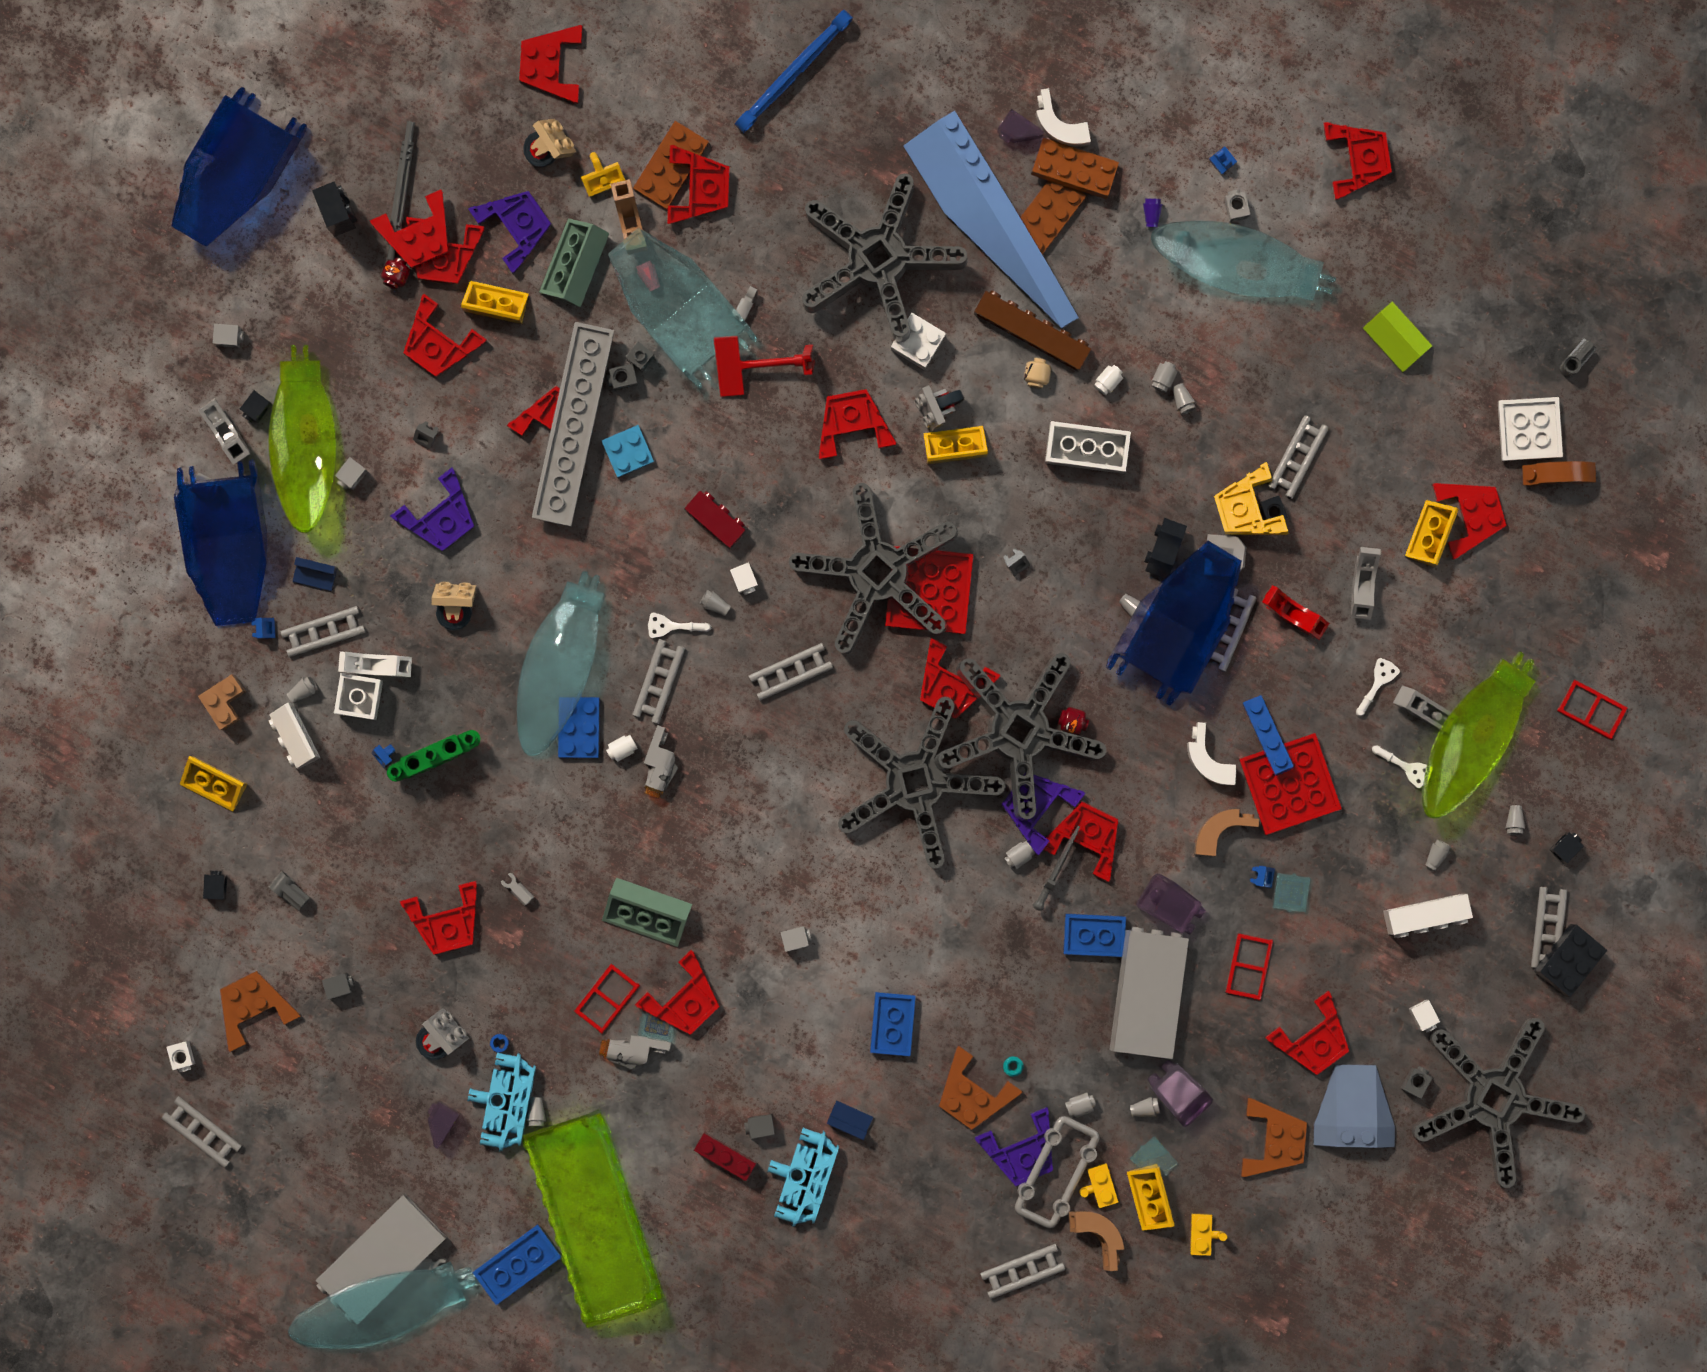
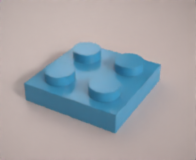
M639 425L601 440L617 478L654 463Z

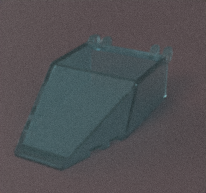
M637 228L608 253L630 311L678 368L698 388L702 387V383L693 375L696 371L700 370L706 379H712L702 366L715 356L714 337L738 336L739 343L745 349L748 348L747 343L739 336L744 330L748 333L751 340H754V342L757 340V337L745 320L691 258L661 242L649 233Z

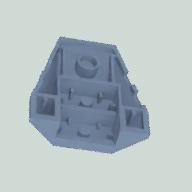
M1335 1064L1314 1123L1313 1145L1365 1148L1395 1147V1125L1376 1065Z

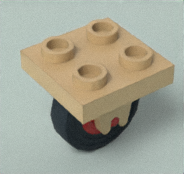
M555 119L537 121L533 125L536 132L531 133L525 139L523 145L526 159L537 167H546L557 158L570 157L576 153L572 140L566 137L561 123Z
M440 582L435 585L432 605H437V620L443 627L449 630H460L467 626L472 616L471 607L476 595V585H471L470 583L454 585L450 582Z

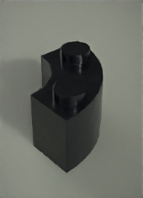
M1164 518L1162 525H1157L1154 536H1157L1152 552L1148 551L1144 560L1147 563L1146 572L1168 579L1184 538L1186 525Z

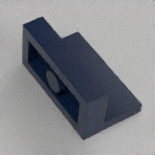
M296 557L293 582L332 591L337 567Z
M836 1100L827 1124L864 1140L873 1116Z

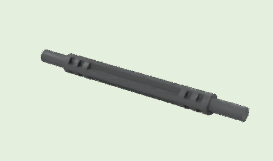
M407 121L405 139L402 141L390 222L394 232L402 229L414 147L412 140L415 123ZM389 244L387 260H395L396 251Z

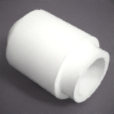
M1108 365L1096 379L1097 382L1094 386L1101 393L1107 395L1122 381L1123 377L1121 374L1123 372L1115 365L1112 367Z
M624 735L608 744L609 749L606 751L611 760L616 759L619 762L633 754L634 750L638 748L631 735L626 737Z

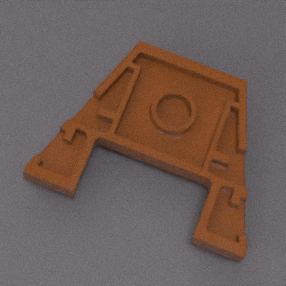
M258 971L220 989L229 1052L247 1044L238 1025L272 1007L276 1008L284 1025L301 1017L300 1013Z
M958 1045L939 1107L972 1130L1018 1097L1023 1091L1007 1081L998 1095L993 1097L962 1074V1071L973 1055Z
M1247 1098L1246 1116L1267 1118L1264 1158L1262 1160L1242 1158L1241 1177L1304 1163L1307 1122L1252 1098Z

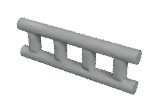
M1304 415L1272 477V481L1268 484V487L1274 490L1277 484L1288 490L1286 496L1293 499L1329 430V427L1323 424L1320 429L1309 425L1311 418ZM1305 431L1315 436L1311 447L1300 442ZM1296 449L1307 454L1301 465L1290 460ZM1286 467L1297 472L1292 483L1282 478Z
M1233 587L1230 588L1200 660L1208 664L1209 659L1220 662L1219 669L1225 672L1257 599L1252 595H1249L1248 600L1236 596L1238 589ZM1233 603L1244 607L1240 619L1229 615ZM1225 622L1236 626L1232 637L1221 633ZM1217 640L1228 644L1224 655L1213 651Z
M355 606L280 631L282 638L289 637L292 648L287 650L288 657L366 633L364 625L357 627L354 615L359 614L358 607ZM346 618L350 629L338 633L335 621ZM327 624L331 636L319 639L316 628ZM308 630L311 642L300 645L297 634Z
M661 639L658 640L632 714L640 717L642 712L653 715L652 722L657 724L661 720L685 648L678 646L676 651L665 648L666 641ZM662 655L673 659L669 670L658 666ZM655 674L666 677L663 689L651 685ZM648 693L660 697L656 708L645 704Z
M823 644L815 645L748 675L751 682L758 681L762 692L757 693L759 700H764L833 669L831 662L824 663L820 652L825 650ZM813 656L817 667L806 671L802 660ZM794 664L799 675L788 680L783 669ZM776 672L780 684L769 688L765 677Z
M1540 887L1531 967H1537L1546 955L1541 954L1542 942L1555 944L1563 934L1568 890L1560 889L1559 895L1547 894V887ZM1546 902L1558 903L1557 915L1545 914ZM1544 922L1556 923L1555 935L1543 934Z
M178 1096L174 1101L178 1106L171 1116L166 1112L161 1119L225 1168L229 1164L225 1157L232 1148L238 1152L242 1145ZM184 1112L194 1118L187 1128L178 1122V1119ZM200 1124L210 1130L204 1140H201L194 1134ZM216 1136L226 1143L219 1153L209 1146Z
M1056 1244L980 1273L983 1281L989 1279L993 1290L988 1292L990 1300L1065 1271L1064 1264L1060 1263L1057 1265L1053 1253L1058 1251ZM1046 1257L1049 1268L1038 1272L1034 1260ZM1027 1264L1031 1275L1019 1279L1015 1268ZM1008 1271L1012 1283L1000 1287L996 1275Z

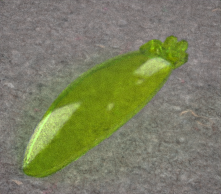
M291 345V361H280L281 383L275 396L269 426V458L276 491L288 520L299 532L308 533L318 524L328 501L335 471L336 435L330 404L321 383L320 360L309 361L308 345H304V361H296L297 348L296 345Z
M1521 651L1518 652L1511 664L1501 658L1490 674L1491 676L1480 682L1466 694L1442 725L1431 749L1423 782L1422 803L1428 817L1440 818L1458 808L1486 780L1506 750L1517 725L1523 699L1535 683V680L1527 675L1534 664V660L1528 659L1521 671L1516 668L1524 656V653Z

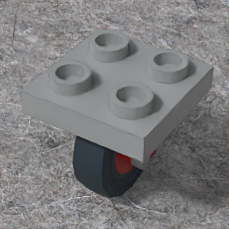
M928 385L922 388L915 395L916 399H914L916 407L924 415L923 422L926 428H930L932 432L939 429L946 422L944 416L956 411L955 405L961 403L964 400V396L961 390L949 393L946 389L933 393Z
M442 1008L422 1024L424 1027L421 1028L416 1036V1046L420 1054L425 1058L439 1060L464 1044L469 1037L466 1035L465 1030L454 1021L451 1013Z

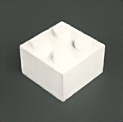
M911 313L907 319L910 328L909 339L905 342H897L895 340L891 350L925 370L944 340L946 333Z
M340 673L334 713L377 720L383 680Z

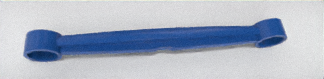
M845 9L842 10L834 18L831 25L789 65L756 103L735 122V126L745 133L755 123L757 117L796 80L800 73L807 69L834 37L851 23L853 17Z

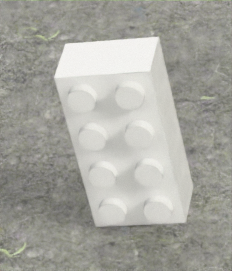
M1051 421L1045 463L1124 474L1126 472L1131 432Z
M1458 894L1383 911L1388 934L1394 935V938L1409 936L1408 932L1414 931L1417 934L1428 932V927H1433L1434 929L1449 927L1448 923L1453 922V925L1468 923V919L1473 918L1468 894Z

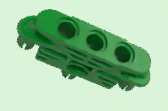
M469 730L459 735H451L402 757L401 761L389 766L387 776L391 781L397 782L429 771L458 758V756L478 746L481 740L480 735L475 730ZM454 742L456 744V750L455 752L450 753L448 751V746L450 743ZM414 759L419 761L417 769H413L411 766V762Z

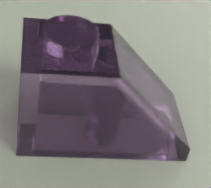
M1013 109L1009 111L997 130L999 137L1007 143L1009 141L1017 143L1040 139L1044 135L1042 129Z
M439 1101L437 1104L433 1103L427 1112L430 1114L428 1123L436 1149L440 1148L461 1114L442 1101Z

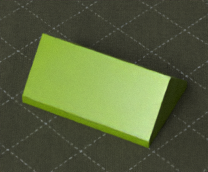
M1393 301L1362 328L1402 373L1432 347L1430 342Z

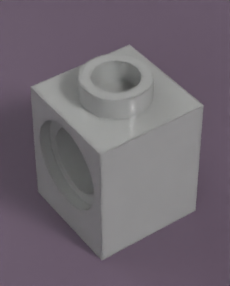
M1233 190L1228 192L1224 202L1229 222L1249 218L1250 210L1245 191ZM1232 201H1240L1242 208L1234 209L1231 204Z
M214 324L213 344L215 346L240 348V343H243L244 331H241L240 326Z
M349 457L335 475L339 479L337 483L345 489L350 487L353 490L367 473V470Z
M804 926L780 932L785 952L809 946L808 942L812 941L809 929L805 930Z

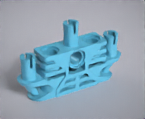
M497 1052L496 1058L504 1059V1061L496 1059L495 1065L514 1068V1072L499 1071V1069L495 1068L489 1092L471 1088L469 1090V1094L476 1095L477 1097L469 1095L467 1101L487 1104L482 1129L486 1130L489 1128L490 1131L497 1130L496 1132L502 1133L501 1136L482 1132L481 1138L484 1139L480 1140V1145L499 1148V1152L503 1151V1148L518 1143V1147L522 1144L536 1066L534 1065L532 1068L519 1053L517 1056ZM522 1068L529 1072V1076L520 1075V1069ZM512 1076H515L513 1089L510 1091ZM506 1094L511 1095L508 1110L502 1109L507 1103ZM494 1095L502 1097V1105L497 1106L493 1103L492 1098ZM508 1114L505 1129H502L504 1116ZM509 1132L517 1134L516 1138L507 1139Z
M803 1127L801 1133L809 1136L801 1134L799 1140L818 1145V1148H808L807 1145L802 1146L801 1143H798L790 1166L771 1160L767 1171L768 1173L786 1178L779 1202L782 1203L784 1201L787 1205L793 1204V1207L798 1209L795 1211L778 1205L774 1217L792 1222V1227L798 1223L811 1220L812 1224L815 1223L839 1145L835 1147L832 1141L825 1136L826 1132L824 1130L821 1134ZM823 1145L832 1151L831 1155L822 1152ZM816 1152L818 1154L814 1166L810 1167L813 1154ZM800 1170L803 1173V1177L800 1180H794L791 1176L792 1171ZM805 1170L811 1172L807 1186L802 1184L806 1179ZM802 1189L806 1190L802 1203L798 1204ZM804 1208L813 1211V1214L801 1215Z

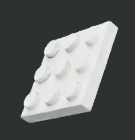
M1559 397L1498 401L1502 461L1563 457Z

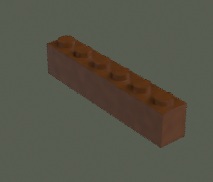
M991 290L989 293L985 291L974 311V315L1079 372L1091 350L1087 342L1078 339V341L1074 340L1069 332L1063 329L1060 331L1053 328L1054 325L1045 319L1043 321L1036 319V314L1029 310L1024 312L1018 309L1019 305L1011 300L1006 302L1000 299L1001 295Z

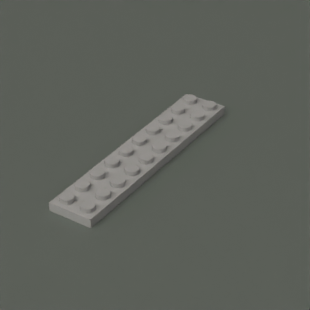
M579 322L574 323L534 504L533 519L572 527L614 330Z

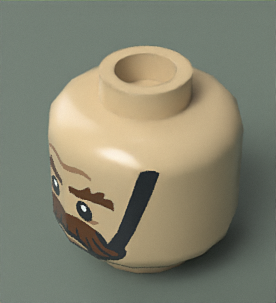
M1034 358V361L1027 362L1023 377L1027 382V386L1043 388V386L1047 385L1050 380L1051 366L1046 364L1045 359Z

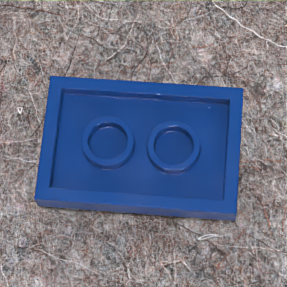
M559 697V758H599V697Z
M1065 914L1063 954L1122 957L1126 916Z
M875 992L870 1053L911 1055L915 995Z

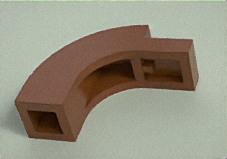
M1565 461L1522 465L1523 486L1555 483H1596L1595 462Z

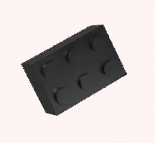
M334 181L312 190L325 225L334 237L356 229L355 222H358L356 215L349 206L350 200L341 185L338 186Z
M1570 924L1533 971L1563 996L1571 997L1604 956L1607 949L1580 926Z

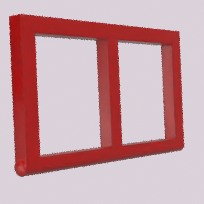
M1574 679L1557 711L1612 740L1628 707ZM1576 685L1597 696L1585 720L1563 710ZM1600 699L1622 709L1609 734L1588 723Z
M1237 934L1226 993L1254 998L1258 1001L1261 1000L1273 945L1272 939L1267 940ZM1241 938L1268 944L1264 967L1236 962ZM1235 966L1263 971L1258 995L1231 990Z
M610 964L574 1012L603 1034L639 988L640 984L634 982L617 967ZM611 970H614L634 986L620 1005L598 989ZM594 992L616 1008L602 1028L580 1011Z

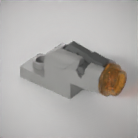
M657 725L644 761L645 764L652 766L651 769H648L644 793L658 799L661 794L663 795L664 790L667 789L678 769L674 763V752L659 747L660 744L664 745L668 735L665 732L666 728Z
M631 1035L630 1043L627 1040L607 1039L601 1041L599 1056H604V1059L634 1069L636 1065L648 1062L650 1047L654 1048V1052L665 1054L666 1050L670 1051L672 1042L638 1035Z

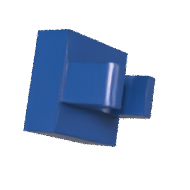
M1225 146L1209 158V161L1220 175L1237 163V160Z
M255 618V621L251 623L253 626H256V633H252L253 637L260 639L276 638L274 618Z
M391 744L384 749L378 745L371 754L385 769L391 764L392 759L390 756L396 750Z
M1265 866L1253 867L1252 871L1258 872V876L1256 879L1250 878V882L1257 886L1272 888L1275 868Z

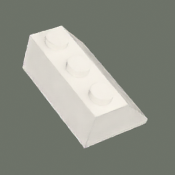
M286 703L269 714L271 717L269 723L274 731H278L280 735L278 741L283 749H287L289 753L287 758L292 767L295 766L297 769H300L320 758L294 704Z

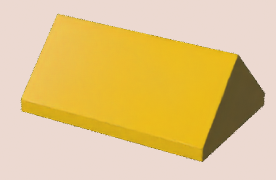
M470 281L461 308L464 312L522 324L528 293Z
M983 426L923 433L927 464L982 458L988 455Z
M1426 500L1405 556L1431 567L1437 566L1459 509Z
M189 756L180 781L181 786L232 812L235 810L248 785L193 756Z
M1153 1164L1128 1171L1127 1175L1142 1231L1175 1226L1159 1166Z

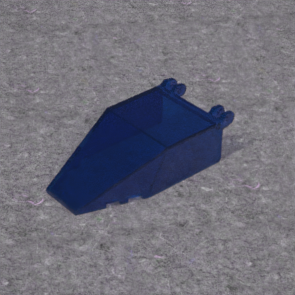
M244 87L239 88L232 98L227 95L223 97L184 164V173L179 187L178 201H176L171 226L205 247L211 244L272 191L307 129V125L303 123L296 135L290 134L296 125V118L293 117L285 130L248 109L255 99L256 95L254 93L248 96L244 105L239 104L238 102L245 94L246 89Z
M249 460L251 475L244 476V465L242 461H238V477L196 481L194 466H190L189 476L191 482H184L182 467L177 468V487L174 493V502L185 568L215 626L249 623L255 621L257 617L267 564V527L258 470L254 460Z
M1209 540L1206 541L1140 601L1113 652L1109 656L1106 668L1111 670L1117 659L1121 658L1123 661L1117 668V675L1121 676L1127 665L1131 664L1160 681L1163 685L1156 694V698L1159 700L1165 695L1168 687L1173 690L1166 701V704L1169 706L1174 703L1180 693L1191 694L1230 624V612L1234 604V591L1238 583L1242 560Z

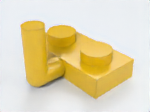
M592 152L590 154L595 171L581 177L589 197L610 189L612 183L625 181L618 162L603 168L597 153Z
M1107 1163L1088 1168L1087 1171L1092 1185L1081 1188L1079 1190L1081 1196L1087 1197L1088 1194L1094 1193L1099 1208L1118 1203Z
M1191 1214L1190 1255L1211 1256V1239L1225 1241L1227 1235L1223 1231H1212V1214Z

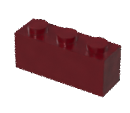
M699 491L684 508L685 511L731 549L746 532L743 528L745 524L737 517L735 519L731 518L728 515L730 511L722 504L720 506L716 505L713 502L715 498L710 493Z
M705 1131L693 1150L744 1181L748 1179L757 1163Z

